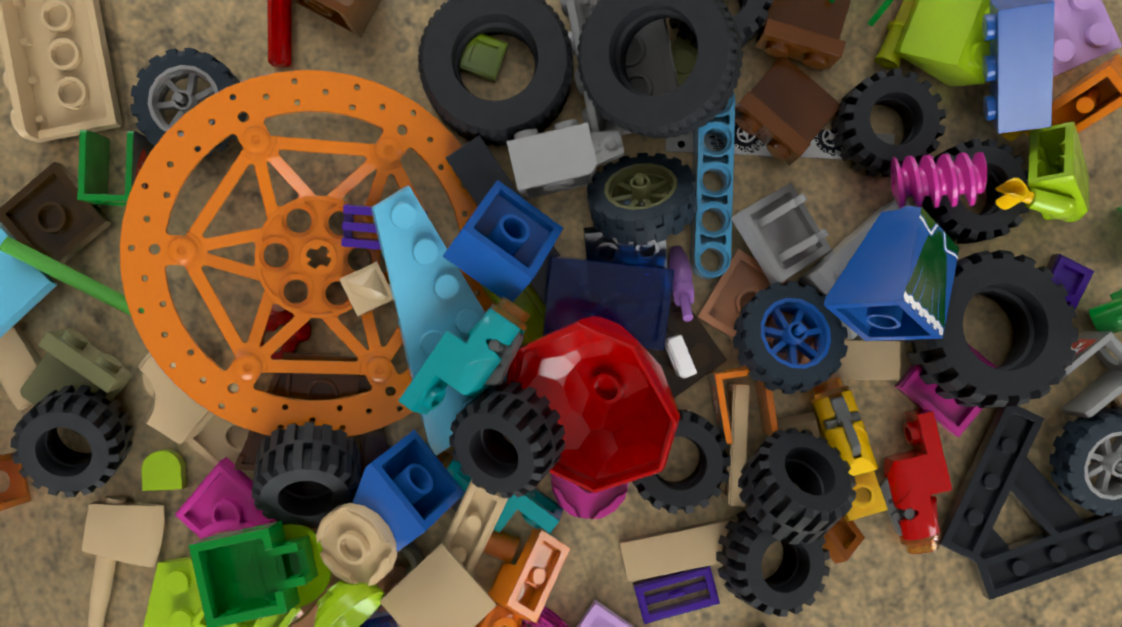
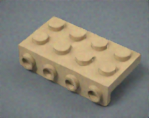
M0 0V52L3 54L6 70L3 72V81L11 96L13 107L10 113L11 122L19 135L34 142L42 143L78 136L81 129L98 132L123 127L99 0Z

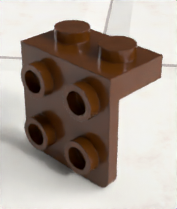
M773 0L768 10L769 14L759 29L754 47L765 50L767 54L775 57H788L801 61L811 68L829 70L843 55L846 41L839 39L851 0H835L833 4L827 0Z
M780 58L755 87L748 91L735 107V119L742 130L756 136L766 145L767 150L775 158L785 161L790 166L811 145L810 142L838 111L839 103L789 59Z

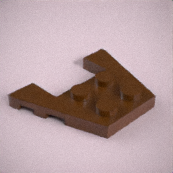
M286 351L281 359L356 361L357 357ZM275 373L267 392L293 399L328 400L369 391L371 385L366 375ZM384 427L357 435L361 437V478L365 468L389 449ZM250 430L244 447L236 460L235 470L254 471L256 454L261 446V441L265 437L271 436Z

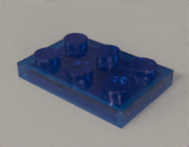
M551 255L542 336L580 319L596 316L623 326L645 349L664 350L675 270L666 267Z

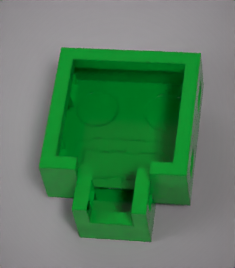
M282 520L204 537L188 545L207 627H219L287 613L300 603L297 586L306 585L318 576L309 535L286 540Z

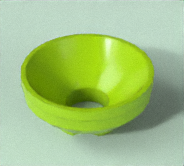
M341 580L330 587L324 596L317 601L318 609L314 627H359L380 607L379 601L385 597V593L377 584L367 586L369 583L365 584L362 582L348 584Z

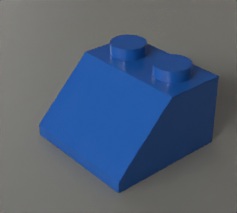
M497 180L446 250L443 257L511 305L534 279L564 228Z

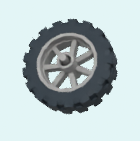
M176 48L165 51L166 55L162 57L156 55L148 61L150 65L146 70L142 68L136 77L139 78L137 86L133 85L131 89V96L134 97V104H130L133 116L137 117L138 122L135 124L138 130L145 134L147 140L155 146L185 113L206 98L229 86L240 83L239 79L226 65L209 53H202L194 48H184V51H179ZM199 77L207 80L212 85L196 95ZM188 78L187 90H181L176 83L181 79ZM171 89L174 92L172 101L165 102V97ZM231 96L230 99L235 100L236 96ZM179 109L173 120L168 124L164 110ZM246 113L239 115L238 119L241 122H245ZM211 120L210 124L214 125L215 121ZM179 132L180 137L184 135V133ZM230 135L214 147L204 158L213 156L212 152L224 151L229 147L227 143L232 138L235 140L237 136ZM196 147V151L199 152L201 148Z
M1105 406L1090 418L1078 417L1073 422L1069 420L1062 429L1065 431L1061 437L1057 436L1053 443V446L1056 448L1054 454H1050L1049 464L1053 466L1054 471L1050 473L1052 480L1059 484L1057 489L1074 503L1097 515L1105 516V513H1108L1111 516L1122 515V408L1117 406L1109 408ZM1118 436L1114 443L1111 445L1110 438ZM1098 474L1096 485H1092L1089 479Z

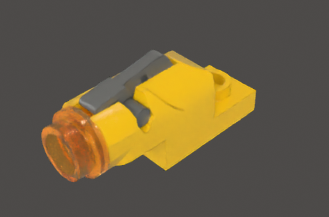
M841 377L826 380L811 389L813 396L810 397L815 411L821 437L828 441L827 444L831 448L836 447L841 452L839 456L843 461H847L851 467L848 471L849 474L855 477L856 485L852 489L856 491V498L851 503L852 508L844 516L846 522L886 511L888 508L874 472L878 469L853 393L848 385L844 386Z

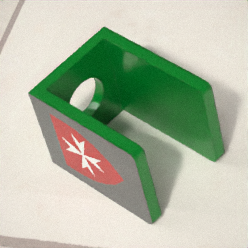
M81 129L79 134L77 200L99 206L126 207L137 174L155 146L147 140V136L137 131H127L125 195H108L110 140L90 130ZM145 184L144 189H147L148 184Z

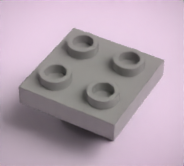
M792 183L787 184L731 217L770 284L785 281L832 250L825 239L829 235L825 228L822 230L818 228L803 203L807 201L804 193L798 195Z

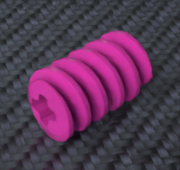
M982 152L975 153L972 160L968 154L959 153L954 163L948 154L940 155L936 164L931 155H924L920 160L919 166L913 156L905 157L901 168L897 158L893 157L891 161L892 195L899 209L905 206L908 197L913 198L916 207H922L925 196H930L933 207L938 208L943 195L948 196L951 207H956L961 194H965L969 206H974L977 195L983 193L986 188L987 164Z

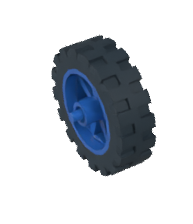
M787 281L784 285H780V282L773 283L765 290H760L745 304L739 312L741 313L734 323L733 330H737L733 337L734 348H738L739 355L737 358L741 366L746 365L750 371L748 375L754 381L760 380L765 383L763 387L768 390L775 391L780 389L783 394L809 391L828 380L832 374L837 372L842 365L840 359L846 356L848 346L844 345V340L848 338L847 328L842 327L840 319L824 306L826 295L820 296L815 292L816 288L810 285L798 286V282ZM782 312H788L794 315L790 325L786 321ZM770 314L780 330L764 326ZM801 320L809 327V330L801 323ZM765 336L774 338V347L770 349ZM814 337L815 350L803 340ZM796 349L809 358L810 362L803 365L798 364ZM776 353H787V361L780 359Z

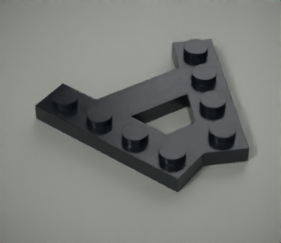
M1020 406L998 407L935 539L936 543L971 560L982 594L989 600L1122 554V515L1111 516L1105 513V516L1096 514L1082 519L1027 458L1045 418ZM1009 494L1044 533L1007 545L997 534L993 526Z

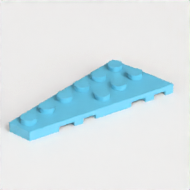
M405 186L372 206L371 210L382 256L384 257L388 272L389 286L399 319L398 324L409 371L413 380L446 331L467 341L469 339L467 333L486 313L460 269L443 257L447 250L445 244L410 186ZM507 371V373H506V375H505V378H504V380H503V381H505V382H506V380H507L508 371ZM450 385L446 387V395L436 409L430 411L428 415L420 413L426 433L427 445L436 456L451 446L449 442V437L453 434L450 430L451 424L456 419V415L473 400V398L461 394Z

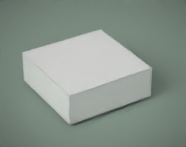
M675 335L665 339L663 344L676 375L684 379L697 374L682 335Z

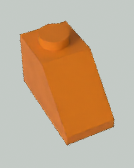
M1116 54L1080 78L1052 100V126L1074 121L1077 133L1122 106V58L1119 54Z

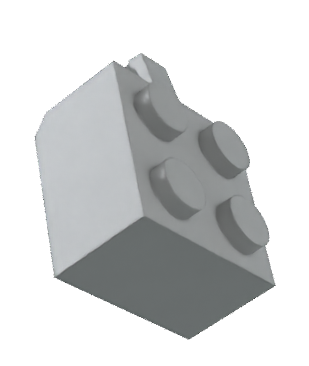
M576 119L559 122L554 125L553 131L539 134L538 129L520 131L514 134L515 140L506 141L519 195L525 200L587 186L591 183L597 166L624 155L619 130L590 132L588 122L578 124Z

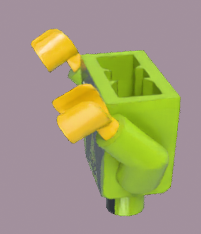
M1074 121L1047 128L1000 133L1009 141H1014L1023 133L1029 136L1028 185L1030 191H1028L1026 184L1020 178H1012L995 188L997 191L1005 194L995 201L998 207L1007 210L1023 202L1026 208L1041 212L1046 220L1056 219L1065 222L1078 221L1089 211V174Z

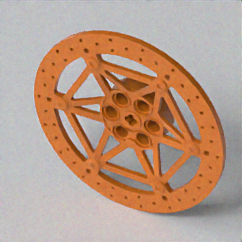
M320 70L275 72L234 84L200 102L185 113L163 135L148 155L137 174L129 194L122 221L120 270L125 299L133 323L144 345L158 366L177 387L196 403L216 416L239 427L271 436L272 431L278 429L279 425H283L284 427L281 429L285 430L289 424L296 423L300 426L305 425V422H314V425L322 426L323 424L331 425L332 430L335 431L339 430L340 426L343 425L345 428L341 430L347 433V437L383 428L413 413L414 411L409 410L398 401L412 382L409 367L398 374L391 363V360L403 343L399 325L386 345L381 346L373 311L361 315L369 349H366L338 319L339 315L353 308L348 297L345 301L338 304L332 303L326 298L325 293L328 285L332 282H340V278L357 271L348 264V255L355 247L341 246L343 235L334 234L329 228L328 221L332 214L336 212L343 213V205L347 204L344 202L343 197L374 170H376V174L365 206H374L379 203L388 175H393L399 189L410 186L424 209L400 162L406 150L412 149L426 163L440 182L452 206L460 232L478 207L467 189L461 187L462 182L445 159L461 148L462 145L436 117L401 93L377 82L338 72ZM292 80H296L297 83L292 84ZM354 86H358L359 90L354 89ZM323 91H328V94L324 95ZM265 95L269 96L268 100L264 99ZM236 96V99L231 100L230 97ZM295 101H299L300 105H295ZM350 106H354L355 110H351ZM411 111L415 113V116H412L410 114ZM326 112L365 121L381 128L382 134L376 144L270 136L264 120L290 113ZM241 113L249 115V119L246 122H241L238 119ZM211 120L215 121L214 125L210 124ZM399 126H403L406 129L405 135H400L397 132ZM179 132H184V135L180 137ZM230 135L237 136L243 150L189 231H187L185 236L168 234L167 229L173 207L189 175L214 147ZM196 147H200L201 150L197 152ZM279 151L363 156L366 158V161L327 196H316L279 155ZM170 162H173L172 167L168 166ZM267 162L298 193L299 197L283 206L276 205ZM254 165L267 217L263 227L205 238L204 232L248 166ZM145 184H148L147 189H144ZM167 192L170 193L168 198L165 197ZM294 210L307 212L311 219L309 229L302 233L290 230L287 225L289 213ZM462 212L466 213L465 217L462 216ZM354 214V222H373V216ZM146 216L150 217L149 222L145 221ZM353 231V237L378 239V235L372 232ZM249 242L255 243V263L253 266L208 253L209 250ZM280 243L287 248L289 258L284 265L275 267L266 261L265 250L269 245ZM153 244L159 245L160 252L158 254L151 252ZM131 245L135 247L133 251L130 250ZM321 246L325 247L328 250L325 256L330 258L326 266L318 264L316 268L311 267L308 264L311 258L306 256L307 251L310 248L318 250ZM363 248L369 254V265L377 262L380 267L381 250ZM168 265L185 266L235 356L228 369H222L207 356L183 324L169 289L166 272ZM204 265L258 280L265 289L247 342L242 341L202 269ZM460 269L473 293L476 290L478 291V294L475 296L485 313L489 308L493 310L494 304L479 282ZM382 272L387 283H390L388 272ZM145 275L148 277L147 281L143 279ZM291 280L303 281L308 287L307 297L299 302L290 301L284 294L285 285ZM165 301L166 306H162L161 302ZM273 304H278L294 314V317L263 346H260ZM140 308L144 309V313L140 312ZM311 318H321L357 356V360L272 359L271 355ZM165 331L168 333L166 337L163 335ZM189 350H193L194 354H190ZM171 363H175L176 367H172ZM261 372L366 375L371 389L356 395L337 399L304 400L278 396L255 388L254 383ZM202 377L206 378L205 382L201 380ZM235 383L238 385L239 390L232 392L229 389V385ZM392 386L395 389L394 393L386 394V388ZM223 403L225 407H220L219 404ZM256 407L257 411H253L252 408Z

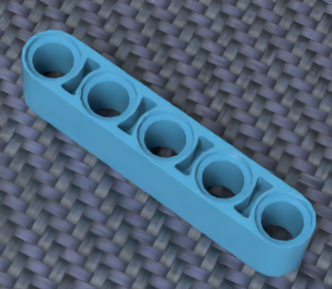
M735 93L729 98L726 107L724 106L723 110L712 121L706 122L707 125L699 127L698 130L693 132L692 175L695 176L698 209L697 212H694V219L691 222L690 266L693 273L702 279H713L721 276L728 270L731 262ZM707 134L717 135L722 141V150L716 152L709 150L704 144V136ZM705 173H714L719 176L722 184L719 191H710L704 186L703 175ZM710 211L718 215L720 227L717 231L712 232L704 228L701 220L704 212ZM706 250L713 251L719 258V266L713 272L707 271L701 265L700 258Z

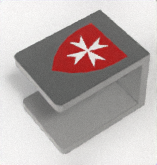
M1084 331L1078 336V342L1072 343L1071 350L1076 351L1072 365L1062 367L1066 371V376L1093 354L1098 357L1108 371L1061 408L1064 414L1090 418L1122 393V344L1112 331ZM1105 347H1106L1107 349H1109L1111 352H1113V353L1115 354V356L1118 358V360H1116L1115 358H1113V357L1107 352V350L1105 349Z

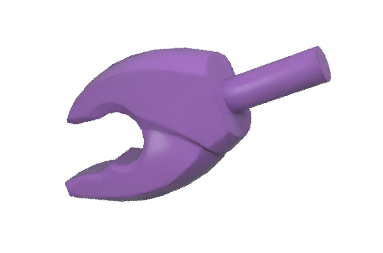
M672 246L669 254L672 298L677 306H681L683 320L689 322L693 319L691 304L694 302L691 266L682 247Z

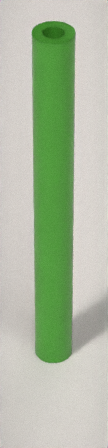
M9 236L2 242L0 251L131 316L124 294ZM140 308V312L144 313V309Z

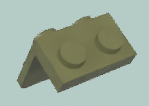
M69 328L46 332L38 343V346L47 351V353L21 387L20 393L23 398L36 405L55 389L59 391L64 386L73 385L76 391L81 385L91 386L92 393H96L99 389L107 392L108 394L105 398L112 402L118 397L134 374L122 367V362L116 357L101 352L90 345L89 340L81 333ZM72 430V431L75 432L76 434H78V435H80V436H83V435H81L80 433H78L77 431Z

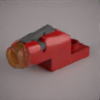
M917 408L904 411L907 422L903 424V431L908 444L913 446V450L884 457L883 470L885 479L879 484L888 508L886 511L895 533L899 535L901 544L906 546L907 553L925 554L940 548L938 540L942 536L938 524L937 498L931 495L953 490L934 411Z

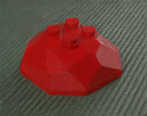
M591 316L580 319L520 346L509 367L506 380L507 385L514 381L521 383L523 389H526L528 386L536 389V395L540 398L545 396L550 401L548 404L550 409L557 410L561 417L557 421L558 424L564 425L565 435L561 439L565 441V448L560 453L561 458L549 471L550 473L593 493H597L663 471L678 427L680 414L661 365L623 326L605 318Z

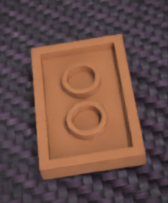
M739 249L735 250L731 257L730 267L718 278L696 315L698 319L731 339L736 335L737 330H733L736 319L741 314L739 313L741 309L760 290H765L771 285L756 259ZM786 279L785 281L781 282L780 285H784L787 281L791 280ZM782 312L786 321L790 325L794 315L788 312ZM770 314L764 326L780 330ZM801 320V323L809 330V327ZM765 336L770 349L774 347V338ZM814 337L803 340L815 350ZM796 349L798 364L803 365L810 362L809 358ZM776 353L780 359L787 361V353Z

